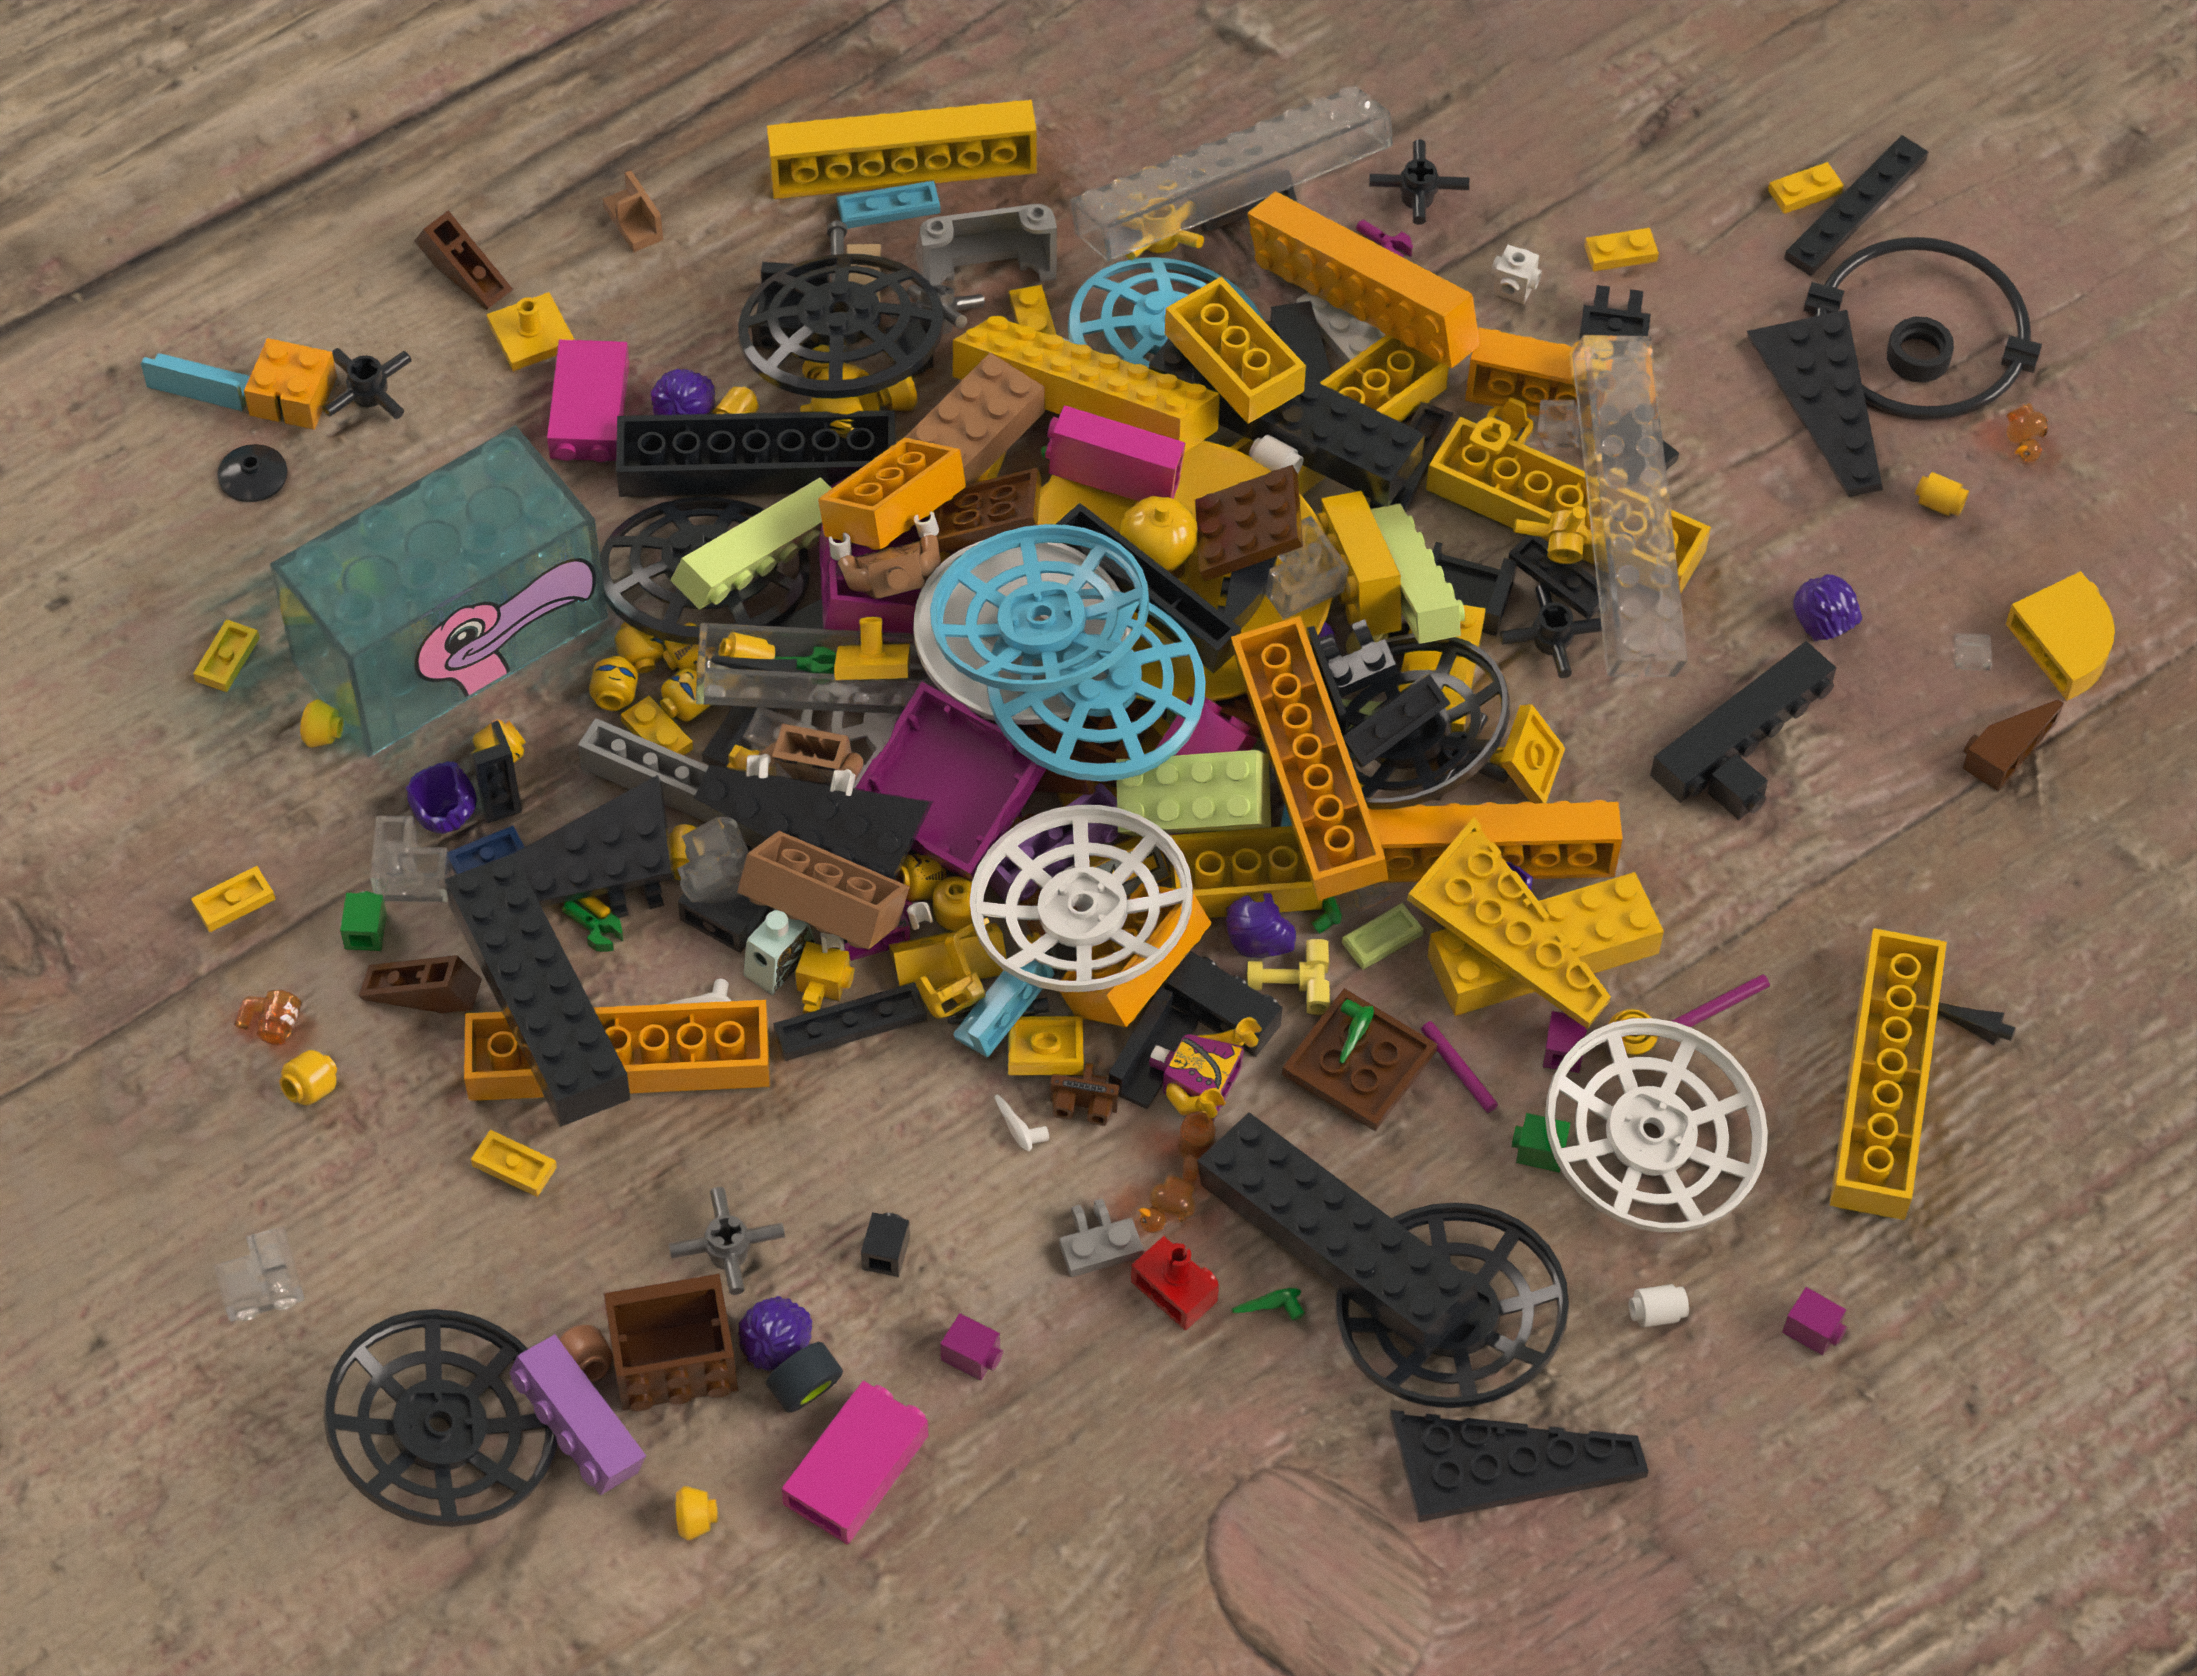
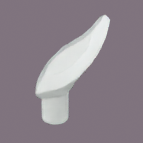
M717 979L714 982L712 993L681 999L667 1004L732 1001L727 997L729 983L724 979Z
M998 1094L995 1095V1100L1012 1136L1023 1149L1030 1151L1032 1144L1049 1141V1132L1046 1126L1028 1129L1027 1125L1014 1113L1006 1101Z

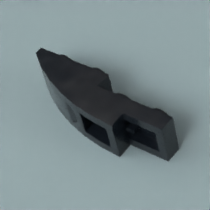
M1278 556L1231 572V577L1223 576L1220 597L1227 598L1226 605H1218L1217 610L1241 629L1250 621L1260 607L1272 581Z

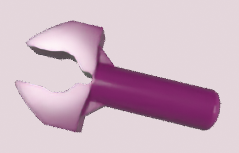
M1364 219L1357 223L1356 230L1376 244L1403 258L1404 255L1395 249H1400L1412 257V241L1410 236L1401 231L1396 236H1388Z

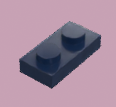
M514 825L446 852V855L456 875L511 855L525 846Z

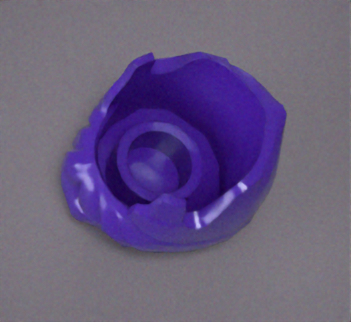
M1264 893V902H1255L1249 895H1246L1234 901L1226 908L1229 938L1236 951L1248 958L1273 957L1295 950V927L1281 916L1279 907L1274 904L1271 893Z

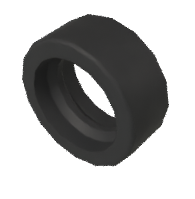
M1915 316L1907 318L1895 325L1890 334L1887 346V361L1895 373L1912 382L1936 380L1946 372L1950 365L1954 351V339L1949 329L1939 321L1929 317ZM1911 339L1924 340L1933 344L1938 349L1940 355L1928 360L1917 359L1904 352L1900 345L1904 341Z

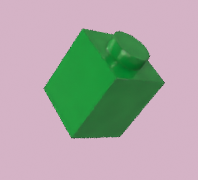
M369 891L346 893L340 928L345 950H382L387 917L382 894H375Z
M1526 1113L1523 1127L1516 1125L1511 1147L1518 1149L1516 1163L1560 1173L1561 1169L1554 1158L1548 1140L1545 1117ZM1555 1119L1560 1146L1565 1148L1571 1122Z

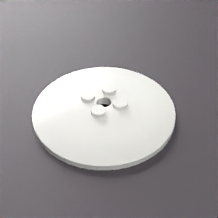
M979 541L951 555L927 579L917 600L913 631L917 654L922 666L934 684L944 694L964 704L973 713L995 721L988 701L987 686L962 674L945 659L936 644L931 626V602L941 577L962 554L982 542ZM1063 543L1035 544L1038 562L1062 561L1081 566L1087 555ZM1021 547L997 554L979 564L970 572L984 583H987L1000 573L1024 564ZM1098 565L1094 573L1107 582L1111 590L1120 592L1108 573ZM1059 573L1041 574L1042 581L1057 582L1067 585L1073 578V576ZM1025 576L1009 582L997 591L1008 596L1017 588L1027 585V578ZM960 582L953 590L946 604L943 624L966 625L967 610L976 594ZM1086 583L1082 589H1092L1093 587ZM1099 599L1082 600L1084 607L1104 602V600ZM986 601L979 613L977 625L998 623L997 614L999 608ZM1041 615L1036 617L1034 620L1044 621L1048 619L1049 616ZM1086 620L1085 633L1088 635L1101 634L1106 620ZM1128 627L1121 638L1122 642L1131 632V629ZM999 636L981 637L980 640L992 653L994 644ZM946 637L951 651L964 663L976 670L987 664L974 651L968 638ZM1018 656L1011 663L1021 665L1023 657ZM1034 659L1032 666H1043V662ZM1004 670L999 671L998 677L1021 680L1020 674ZM1101 672L1091 679L1101 681L1107 678V675ZM1032 675L1033 680L1046 679L1045 675ZM1000 689L1004 704L1024 694L1021 691ZM1058 695L1042 701L1060 719L1071 716L1073 709L1068 707ZM1031 707L1011 717L1015 724L1044 723Z

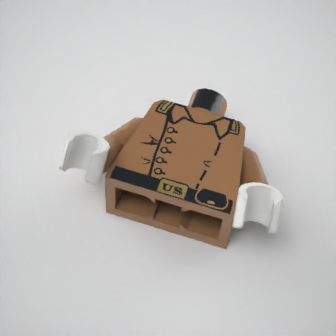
M930 512L931 518L927 522H920L918 514L915 515L914 522L918 535L921 537L919 541L855 557L851 555V541L847 533H843V543H835L833 538L829 537L831 557L838 560V565L848 587L855 592H863L875 599L924 587L928 576L941 564L938 538L936 537L939 533V527L934 513Z
M782 723L778 739L763 749L759 755L747 756L746 776L758 775L759 778H767L768 768L778 763L793 779L831 784V792L842 791L846 793V796H851L854 781L863 768V759L859 754L852 753L849 737L846 735Z

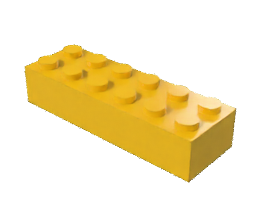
M1635 872L1539 901L1549 914V920L1557 931L1565 935L1570 942V948L1581 962L1587 964L1594 974L1659 954L1664 930ZM1444 929L1430 933L1427 957L1454 1016L1535 992L1450 930Z

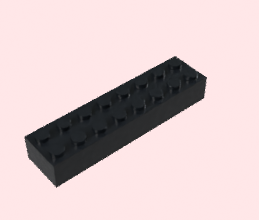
M1169 338L1149 363L1150 370L1162 374H1172L1179 380L1191 384H1201L1206 389L1219 393ZM1306 376L1303 393L1249 424L1221 394L1219 397V425L1252 441H1255L1257 438L1262 439L1265 435H1270L1297 449L1298 455L1303 457V466L1356 492L1362 491L1364 496L1387 507L1422 460L1424 433Z
M895 410L856 411L851 414L784 412L617 416L616 475L619 497L794 493L820 477L830 486L852 475L896 444ZM847 419L853 420V421H851V422H849V421H840V420H847ZM838 420L839 422L851 424V427L855 429L848 433L847 438H842L832 429H845L830 426V424Z
M514 853L444 879L449 907L559 1127L631 1100L627 1072Z
M1250 1112L1197 1160L1201 1186L1426 1357L1478 1307L1477 1283L1474 1279Z

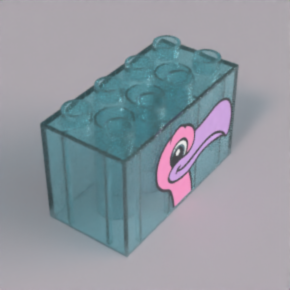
M516 425L270 563L293 663L321 699L338 710L339 717L344 719V728L368 758L608 618L595 518Z

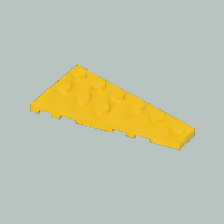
M1473 817L1409 892L1407 900L1588 1029L1607 1006L1611 996L1587 964L1581 962L1569 946L1570 942L1562 932L1559 933L1549 920V914L1518 873L1510 869L1501 857L1499 848L1494 842L1491 843L1481 830L1482 826Z

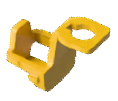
M1510 397L1504 407L1495 406L1491 408L1486 418L1481 419L1475 426L1469 442L1488 452L1499 454L1509 439L1515 440L1520 429L1524 427L1525 430L1517 441L1524 444L1534 427V422L1527 417L1526 404ZM1499 416L1503 419V421H1500L1495 418ZM1490 429L1499 433L1501 438L1496 442H1488L1481 437V433L1484 430Z
M988 917L984 918V925L990 923ZM973 923L949 935L945 940V946L957 976L956 979L934 990L926 976H921L914 980L924 1004L937 1019L951 1016L986 996L977 973L970 972L959 938L975 931ZM951 998L959 1004L944 1012L941 1005Z

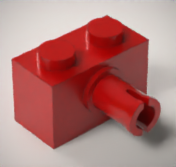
M1163 1236L1131 1265V1283L1186 1331L1218 1302L1219 1284L1217 1278L1209 1269L1205 1267L1200 1268L1191 1260V1250H1186V1245L1180 1243L1173 1244Z

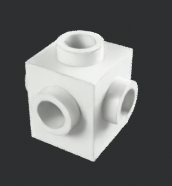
M1507 245L1502 257L1497 255L1491 268V275L1495 276L1493 294L1524 305L1531 289L1535 290L1541 278L1542 270L1537 269L1539 255L1531 253L1526 249Z

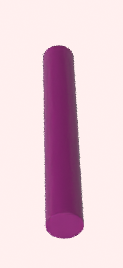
M1762 974L1671 1021L1692 1027L1769 988V980Z
M1432 1021L1425 1023L1420 1031L1425 1037L1438 1044L1437 1052L1485 1112L1490 1113L1495 1110L1498 1103L1435 1024Z

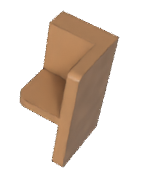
M630 170L625 172L626 189L603 198V207L634 253L662 241L663 231L660 212Z

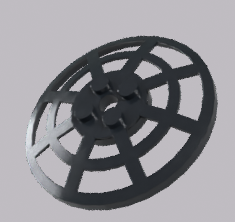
M836 254L808 259L789 266L772 275L758 286L748 298L741 311L738 333L740 347L745 360L752 370L765 381L797 395L838 399L878 392L910 377L925 365L936 351L942 338L944 322L942 304L936 290L917 271L900 262L884 257L867 254ZM851 265H866L878 267L892 271L894 273L887 275L881 271L872 268ZM813 270V271L808 272V273H805V274H803V275H801V276H799V277H797V278L794 277V276L799 275V274H802V273H804V272ZM835 273L834 282L825 283L817 287L806 282L819 276ZM849 273L863 274L876 278V280L866 285L848 281ZM910 279L928 294L932 310L911 306L909 296L899 282ZM777 285L784 286L774 297L769 311L749 316L754 306L765 294ZM890 287L898 296L900 304L880 303L875 293ZM795 290L805 295L799 305L780 308L783 300L791 291ZM881 314L899 316L895 326L886 335L878 329ZM798 317L800 329L788 338L780 328L778 320ZM910 318L931 322L924 340L908 356L895 344L906 331ZM768 323L772 337L780 346L768 360H765L753 346L748 328ZM866 338L873 342L863 348L843 352L844 346L860 342ZM807 339H810L816 343L829 346V352L815 351L800 345ZM882 351L895 363V365L872 375L843 380V363L863 360ZM791 354L807 361L829 364V380L799 377L779 369V366Z
M722 497L681 498L646 508L628 518L613 531L606 540L599 557L598 577L600 590L607 604L617 616L647 635L682 644H721L722 639L728 638L731 632L749 636L764 633L783 622L796 610L804 599L809 586L810 561L808 551L805 547L798 551L799 571L796 580L776 571L777 563L767 575L763 577L757 575L759 577L747 587L739 591L734 589L720 603L714 604L712 602L702 608L707 610L728 607L735 623L708 627L677 624L684 608H698L678 588L675 593L670 592L657 585L651 578L665 573L667 578L671 580L684 556L729 531L728 527L733 521L741 524L749 519L739 515L741 512L755 516L765 510L744 501ZM695 508H715V509H695ZM662 514L666 515L651 523L638 536H624L632 528L646 520ZM698 516L718 517L713 525L693 526L688 520L689 517ZM671 522L679 529L669 536L668 539L650 537L659 528ZM632 547L630 552L632 574L614 584L609 571L610 551L612 548ZM642 548L662 550V560L643 568L641 564ZM770 581L789 591L775 606L752 618H749L742 602L759 594L768 586ZM640 585L653 597L669 604L664 619L660 620L636 609L623 598L622 594Z
M1413 633L1385 639L1392 656L1414 651L1442 652L1435 671L1411 670L1400 672L1367 687L1347 707L1344 706L1346 710L1345 732L1351 724L1356 725L1368 716L1359 711L1371 699L1382 692H1385L1387 700L1373 710L1375 711L1400 693L1399 685L1413 683L1420 677L1428 674L1432 676L1441 690L1444 686L1456 691L1465 701L1449 710L1444 708L1375 758L1381 766L1372 777L1363 774L1353 765L1358 782L1364 785L1361 790L1368 809H1397L1415 806L1436 799L1456 789L1473 777L1497 750L1506 732L1510 717V695L1502 672L1496 662L1484 650L1469 641L1457 637L1422 644L1418 643ZM1456 655L1478 665L1491 678L1492 683L1477 694H1474L1463 681L1449 674ZM1496 695H1499L1501 714L1491 739H1477L1481 728L1480 707ZM1470 713L1471 725L1467 738L1451 737V723ZM1348 750L1351 762L1356 761ZM1442 750L1457 751V754L1446 764L1432 772L1428 761L1437 756ZM1468 753H1480L1462 771L1437 785L1436 780L1453 770L1465 759ZM1415 767L1419 777L1406 781H1387L1395 769ZM1422 786L1424 790L1412 795L1394 798H1371L1378 790L1399 791Z
M1468 1203L1431 1204L1411 1209L1392 1218L1407 1230L1428 1224L1432 1245L1429 1247L1450 1262V1256L1471 1257L1485 1262L1477 1275L1462 1270L1477 1283L1478 1307L1427 1357L1415 1349L1405 1358L1394 1347L1387 1332L1393 1331L1375 1317H1349L1350 1298L1337 1290L1336 1309L1339 1331L1343 1344L1357 1367L1367 1378L1383 1390L1403 1400L1440 1408L1473 1407L1493 1402L1516 1392L1532 1381L1549 1364L1560 1347L1567 1328L1569 1313L1567 1281L1559 1260L1545 1240L1524 1222L1505 1212ZM1444 1222H1475L1497 1228L1505 1233L1493 1251L1469 1243H1447ZM1518 1241L1528 1246L1541 1260L1551 1277L1553 1285L1533 1292L1530 1291L1529 1285L1522 1273L1507 1260ZM1499 1270L1513 1283L1519 1296L1498 1301L1490 1282ZM1557 1300L1556 1326L1549 1346L1544 1353L1526 1347L1525 1344L1533 1328L1534 1307ZM1523 1311L1521 1327L1514 1341L1496 1332L1500 1316ZM1352 1332L1375 1333L1385 1354L1398 1367L1386 1378L1375 1372L1363 1359L1354 1342ZM1485 1345L1504 1353L1492 1363L1472 1370L1469 1354L1480 1350ZM1434 1353L1440 1356L1453 1357L1457 1373L1435 1372L1424 1369L1421 1366ZM1514 1359L1532 1365L1528 1371L1512 1382L1492 1391L1477 1394L1476 1380L1497 1373ZM1414 1375L1420 1379L1435 1383L1459 1384L1461 1396H1430L1406 1390L1400 1386L1409 1377Z
M427 1309L409 1311L389 1317L371 1326L354 1339L340 1356L330 1376L325 1394L324 1426L327 1442L336 1463L347 1479L366 1498L383 1510L405 1520L430 1526L456 1527L488 1521L512 1510L530 1496L543 1480L555 1456L558 1444L555 1434L547 1424H543L537 1418L535 1413L519 1415V1410L512 1393L498 1377L513 1360H516L517 1355L528 1350V1348L502 1327L481 1317L453 1310ZM424 1328V1351L402 1355L390 1361L384 1367L368 1350L373 1344L392 1334L410 1329ZM441 1328L455 1329L473 1334L491 1342L501 1350L487 1366L466 1355L441 1350ZM357 1361L372 1378L361 1396L357 1417L336 1414L335 1402L340 1384L348 1369ZM425 1364L426 1380L414 1384L407 1390L392 1377L406 1368ZM442 1364L461 1368L477 1377L467 1387L454 1381L442 1379ZM488 1387L494 1391L501 1401L506 1417L487 1419L485 1409L478 1398ZM380 1388L397 1403L392 1420L369 1418L372 1401ZM432 1418H442L448 1423L450 1429L444 1432L436 1431L430 1426L429 1420ZM545 1428V1441L541 1458L529 1480L525 1481L508 1471L518 1452L521 1431ZM336 1430L359 1434V1439L366 1456L379 1472L369 1482L366 1483L345 1458L338 1442ZM508 1433L506 1450L498 1464L479 1451L486 1435ZM371 1434L393 1436L394 1442L401 1453L387 1465L377 1452ZM467 1463L486 1475L472 1484L453 1488L451 1470ZM412 1464L434 1470L436 1488L418 1485L403 1478L401 1475ZM495 1482L516 1493L506 1502L490 1510L470 1515L458 1516L455 1499L478 1494L491 1487ZM390 1484H394L413 1495L428 1499H438L441 1515H430L405 1508L388 1500L380 1493Z

